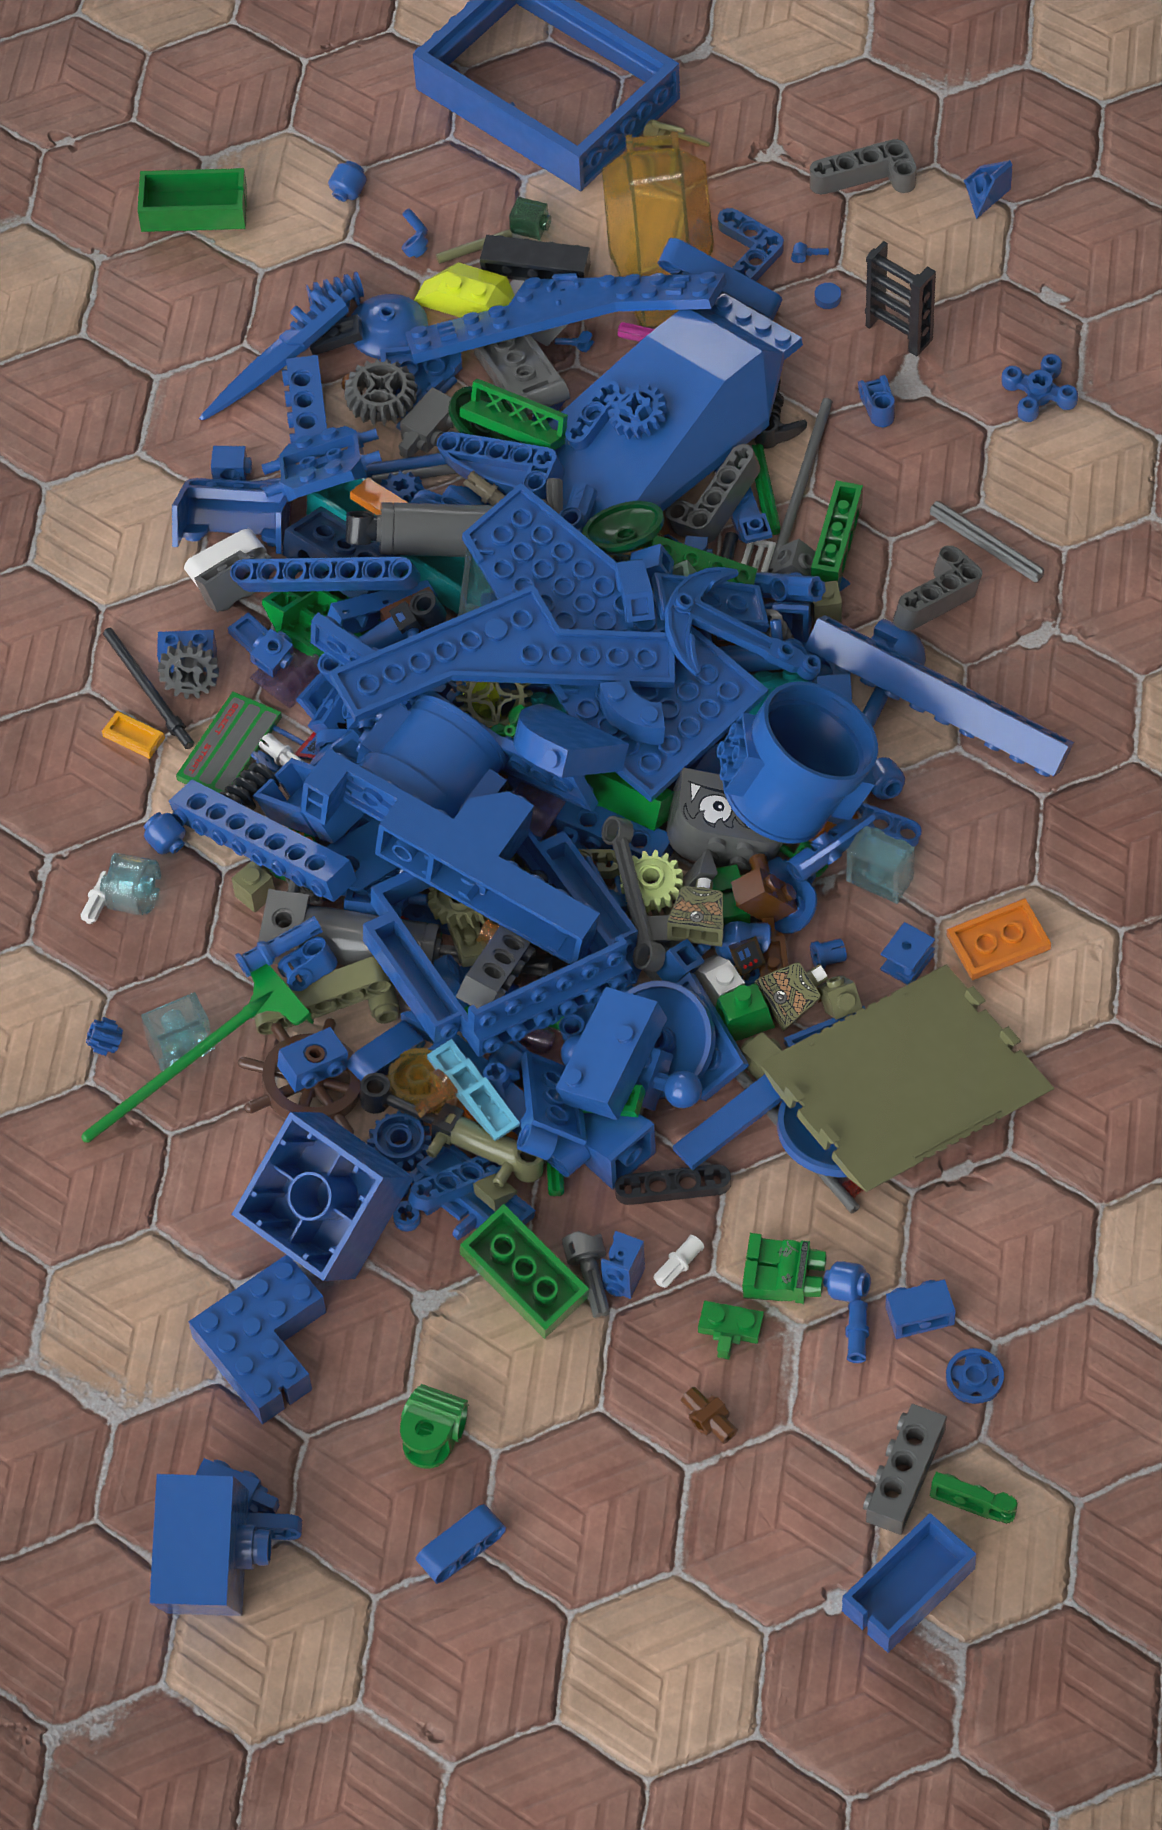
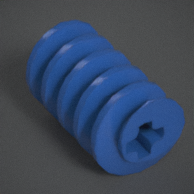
M357 271L353 274V280L348 274H344L343 283L336 276L333 278L332 285L328 279H324L322 288L318 282H313L312 290L306 284L310 306L312 304L317 305L310 297L314 289H318L325 297L328 296L330 289L339 296L347 289H350L355 295L353 300L357 306L360 305L361 297H364L363 286ZM351 301L346 304L348 308H350Z

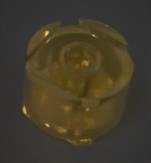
M424 1048L404 1051L400 1054V1058L394 1063L392 1062L389 1068L388 1078L390 1090L393 1092L392 1095L435 1114L439 1113L449 1098L450 1088L427 1059V1054L432 1051Z

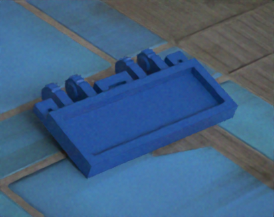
M453 1144L450 1149L443 1146L437 1157L427 1156L409 1173L414 1177L411 1183L414 1184L419 1180L471 1158ZM463 1173L468 1179H477L474 1174ZM440 1183V1186L445 1189L454 1188L449 1183ZM474 1191L433 1209L423 1211L428 1216L442 1207L458 1221L469 1214L468 1217L454 1228L452 1234L457 1240L466 1236L473 1229H477L495 1212L477 1197ZM514 1195L505 1203L525 1225L535 1216L536 1210L517 1195Z

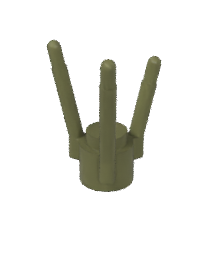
M654 119L648 121L643 131V137L648 140L647 146L655 149L678 170H681L682 166L658 144H665L671 135L698 145L710 146V143L684 134V128L661 123Z

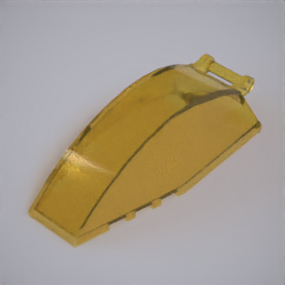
M671 131V134L655 136L632 137V134L625 135L626 152L602 169L609 256L611 260L613 259L618 277L630 274L651 276L656 273L672 275L658 265L660 256L669 238L680 239L711 256L714 240L705 161L679 148L678 131ZM672 145V148L633 150L636 147ZM679 310L633 311L639 326L656 329Z

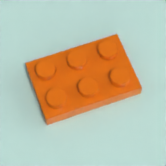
M1026 898L947 929L946 933L972 981L1051 950V942Z

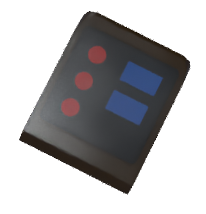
M756 936L729 945L740 976H744L766 964Z

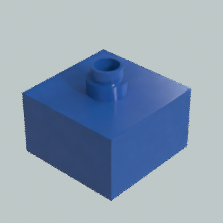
M290 1112L231 1215L322 1281L356 1279L414 1177L324 1113Z
M157 1474L150 1604L167 1614L242 1616L245 1570H254L256 1564L258 1566L270 1564L272 1550L271 1531L264 1529L257 1531L256 1525H247L249 1490L234 1476Z

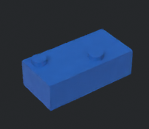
M605 987L555 1087L566 1105L618 1120L667 1021V1017L657 1001Z

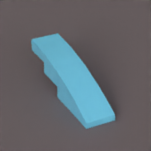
M452 1039L427 1054V1059L444 1082L494 1141H497L520 1125L488 1079L482 1077L471 1060L465 1058Z

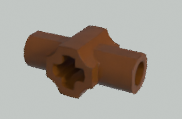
M696 1387L690 1388L682 1396L681 1402L691 1411L689 1419L701 1434L703 1433L707 1436L712 1432L723 1444L730 1441L736 1435L738 1429L727 1419L730 1412L718 1397L711 1394L706 1398Z

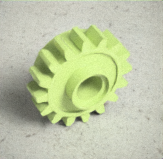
M654 850L652 856H648L646 851H642V858L640 859L633 855L632 859L646 913H649L650 910L661 912V908L671 907L673 899H677L679 890L684 887L682 869H678V861L673 860L670 862L668 853L664 854L662 858L659 857L658 850ZM651 880L657 881V882L652 883V884L647 883L648 881H651ZM622 883L620 884L622 894H625Z

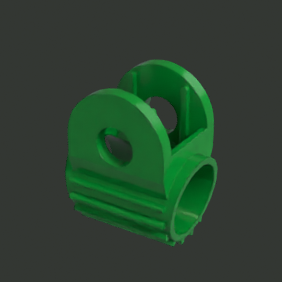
M421 1384L412 1392L403 1408L400 1423L403 1451L411 1464L419 1468L430 1469L440 1466L449 1458L455 1443L461 1441L464 1433L469 1406L468 1400Z

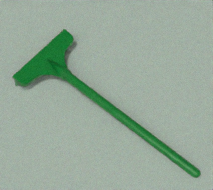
M266 964L251 972L254 982L253 995L249 1003L243 1007V1010L83 1132L81 1136L82 1141L85 1143L91 1142L257 1014L265 1011L279 1012L293 1025H300L305 1020L311 1024L314 1023L311 1013L271 966Z

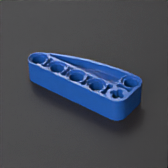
M458 432L443 433L437 440L438 450L447 465L455 472L467 479L468 475L474 470L491 485L495 484L498 486V490L505 496L522 483L540 499H546V481L551 478L562 480L564 476V467L553 449L548 447Z

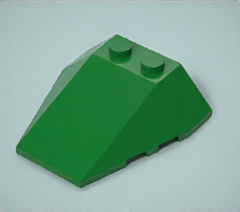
M340 591L273 592L262 599V605L276 632H284L291 638L294 648L318 662L320 656L325 652L311 644V620L318 612L326 617L331 603L350 598ZM369 630L354 633V635L359 638Z

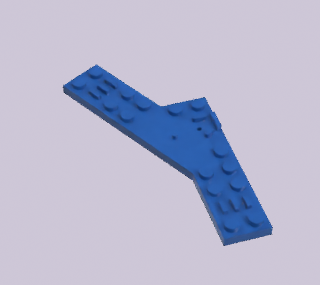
M711 271L702 274L686 275L656 273L651 276L630 274L624 277L605 275L593 278H577L576 273L554 274L552 276L553 279L532 277L524 281L507 306H494L488 311L480 313L470 312L461 318L426 327L416 326L411 331L405 332L414 364L618 311L711 309L727 282L725 273L715 274Z
M533 584L329 671V677L352 718L357 722L450 681L600 686V683L629 680L631 687L674 688L675 654L665 632L560 629Z
M318 612L311 620V644L342 665L379 650L375 647L370 648L363 643V640L351 632L342 629L339 623L330 616L325 617ZM432 689L399 703L408 710L411 709L417 697L429 695L452 704ZM477 721L497 741L506 756L507 764L500 773L591 812L598 805V801L593 794L594 790L587 783L583 775L561 778L531 763L516 751L513 746V738L510 736L502 737Z

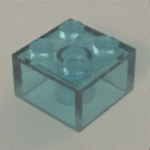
M865 826L857 833L847 849L846 881L898 904L914 877L915 847L905 840H897L886 835L878 828Z
M195 992L141 1014L147 1044L160 1071H164L212 1034L209 1019Z

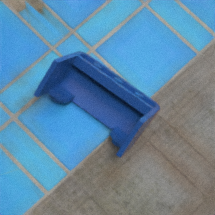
M206 478L186 480L172 504V547H178L182 538L188 541H200L202 537L207 535L208 531L237 533L243 529H251L254 534L261 535V540L266 542L268 546L276 547V554H282L285 529L290 527L292 501L288 502L286 495L283 496L282 493L267 498L263 486L274 483Z

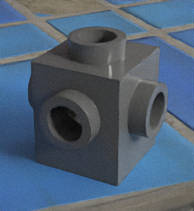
M800 539L780 546L775 558L776 562L773 573L789 574L798 572L801 575L811 576V566L816 551Z

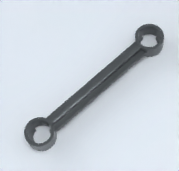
M610 816L603 824L602 839L606 844L613 845L632 923L638 930V944L633 952V963L638 969L657 972L664 964L665 949L660 943L653 941L629 847L634 832L633 824L628 819Z

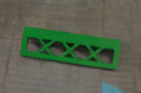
M478 378L473 381L471 401L460 407L459 417L525 444L548 447L554 451L565 444L567 414ZM481 390L487 392L492 400L491 403L480 400ZM501 400H508L515 411H507ZM528 408L532 410L537 420H530L523 409ZM550 417L558 420V430L552 429L546 418Z

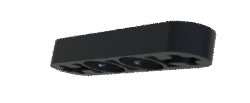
M717 1164L698 1166L694 1170L688 1167L626 1174L616 1180L615 1196L624 1205H635L722 1195L731 1187V1174L725 1166ZM704 1176L705 1186L701 1187V1177ZM714 1176H720L721 1184H715ZM686 1177L696 1181V1185L690 1189L681 1187L679 1183ZM654 1181H662L666 1184V1188L661 1192H654L649 1186ZM641 1183H644L645 1193H641ZM625 1186H631V1194H626Z

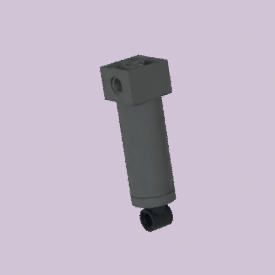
M381 502L380 515L377 514V516L367 511L347 512L345 541L354 545H368L373 543V541L379 542L380 555L472 557L462 540V533L494 505L396 502L393 504L392 502Z

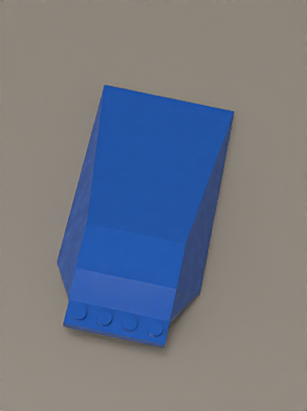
M725 293L717 298L711 309L677 311L643 338L562 411V413L568 415V428L598 386L605 381L617 382L623 394L626 393L625 387L627 386L632 390L636 383H639L641 388L648 383L651 389L657 387L660 393H663L668 407V412L664 413L666 421H659L660 429H651V436L642 433L641 439H637L636 435L633 434L630 439H627L625 434L618 435L616 429H613L608 420L593 442L583 450L571 448L569 442L565 439V444L555 450L565 471L562 478L563 509L567 506L573 486H576L577 483H586L595 488L598 493L589 519L608 507L630 501L651 502L658 505L664 511L724 463L734 447L747 444L770 426L769 420L784 360L803 346L802 337ZM592 412L588 416V419H597L600 416L601 412ZM553 419L549 422V425L552 429L558 430V420Z

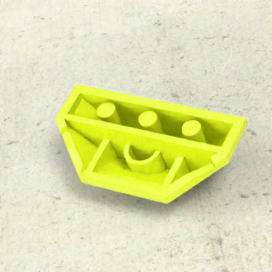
M458 262L425 280L414 301L423 307L461 318L470 312L480 313L488 311L494 306H507L515 294L506 276Z

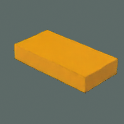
M116 711L102 730L103 737L149 759L165 739L163 732L119 711Z

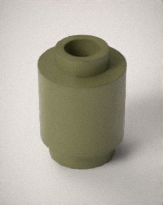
M391 981V988L387 992L367 999L372 1017L381 1024L393 1022L399 1016L400 1006L395 987Z

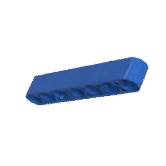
M405 557L242 559L235 562L230 570L231 578L247 592L410 590L415 588L421 579L419 570ZM409 569L407 575L400 578L401 573ZM356 570L351 578H347L351 571ZM382 570L380 576L374 578L375 573ZM277 571L276 575L272 579H269L270 575L273 572ZM303 571L302 575L295 579L297 573ZM329 571V574L321 579L322 574ZM250 572L249 577L243 580L244 575Z
M458 1034L450 1038L465 1058L471 1060L483 1077V1070L490 1062L483 1056L478 1057L471 1046ZM442 1039L434 1043L431 1047L428 1048V1053L440 1047L450 1039ZM511 1081L504 1090L506 1099L504 1102L520 1123L518 1127L512 1130L519 1136L522 1129L521 1119L526 1112L525 1095ZM558 1135L555 1150L546 1161L563 1176L570 1177L591 1156L584 1145Z

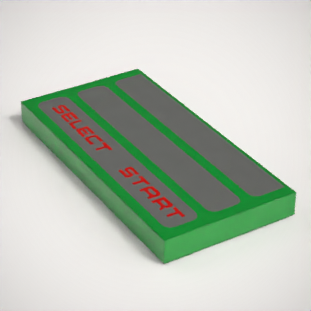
M232 691L176 774L177 781L187 784L194 780L218 793L224 792L226 786L233 784V780L240 777L241 773L249 768L254 760L251 756L252 752L261 750L259 742L265 743L262 737L273 732V727L277 726L282 718L281 712Z

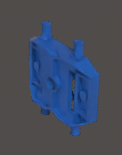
M347 426L340 428L330 427L323 430L321 434L311 437L308 435L296 439L295 442L289 443L280 453L277 460L261 464L264 475L279 470L281 472V480L278 483L263 486L266 497L282 493L283 496L286 495L288 502H291L301 496L342 483L367 478V466L382 462L379 450L364 455L363 450L364 443L379 439L376 428L357 433L356 430ZM326 454V456H323V457H320V458H315V457H317V456H321V455Z

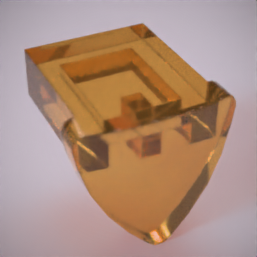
M440 1069L431 1072L436 1092L422 1099L414 1108L420 1118L441 1107L445 1102L448 1103L458 1094V1090L452 1081Z

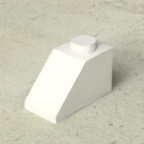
M716 954L705 959V962L693 973L714 1006H716L718 997L734 991L739 985H745V982L732 963Z

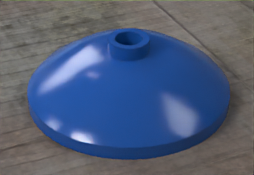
M382 294L371 297L362 302L351 315L358 314L362 321L363 340L353 343L354 346L365 355L381 359L380 349L409 346L405 332L411 331L416 326H428V318L421 305L413 299L399 294Z

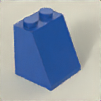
M584 1113L587 1142L584 1146L591 1156L584 1164L612 1190L615 1188V1182L620 1176L632 1174L656 1153L654 1123L640 1114L639 1117L619 1116L618 1120L594 1113Z

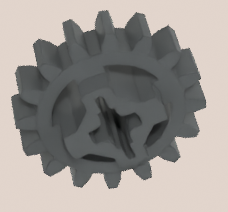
M189 640L188 646H184L179 641L176 649L168 646L167 654H161V660L158 665V672H160L159 681L165 682L166 690L173 688L174 696H178L182 692L185 699L189 698L190 693H194L196 698H200V691L208 694L210 686H216L217 677H219L218 658H212L213 651L211 649L203 651L204 644L200 643L197 647H194L193 641ZM172 664L174 665V672H173V673L171 672V669H170V666H171ZM204 667H206V669H207L206 675L203 674V672H204L203 668H204Z

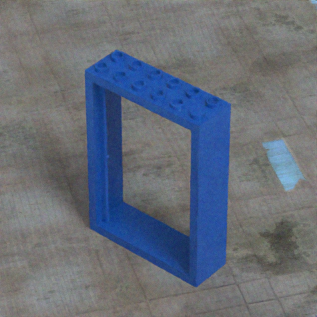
M470 0L458 14L452 16L448 23L439 31H435L431 38L422 46H419L413 53L415 83L418 91L580 192L643 134L649 120H658L680 99L678 62L575 0ZM516 4L645 82L578 146L514 107V102L509 104L449 67L458 56Z

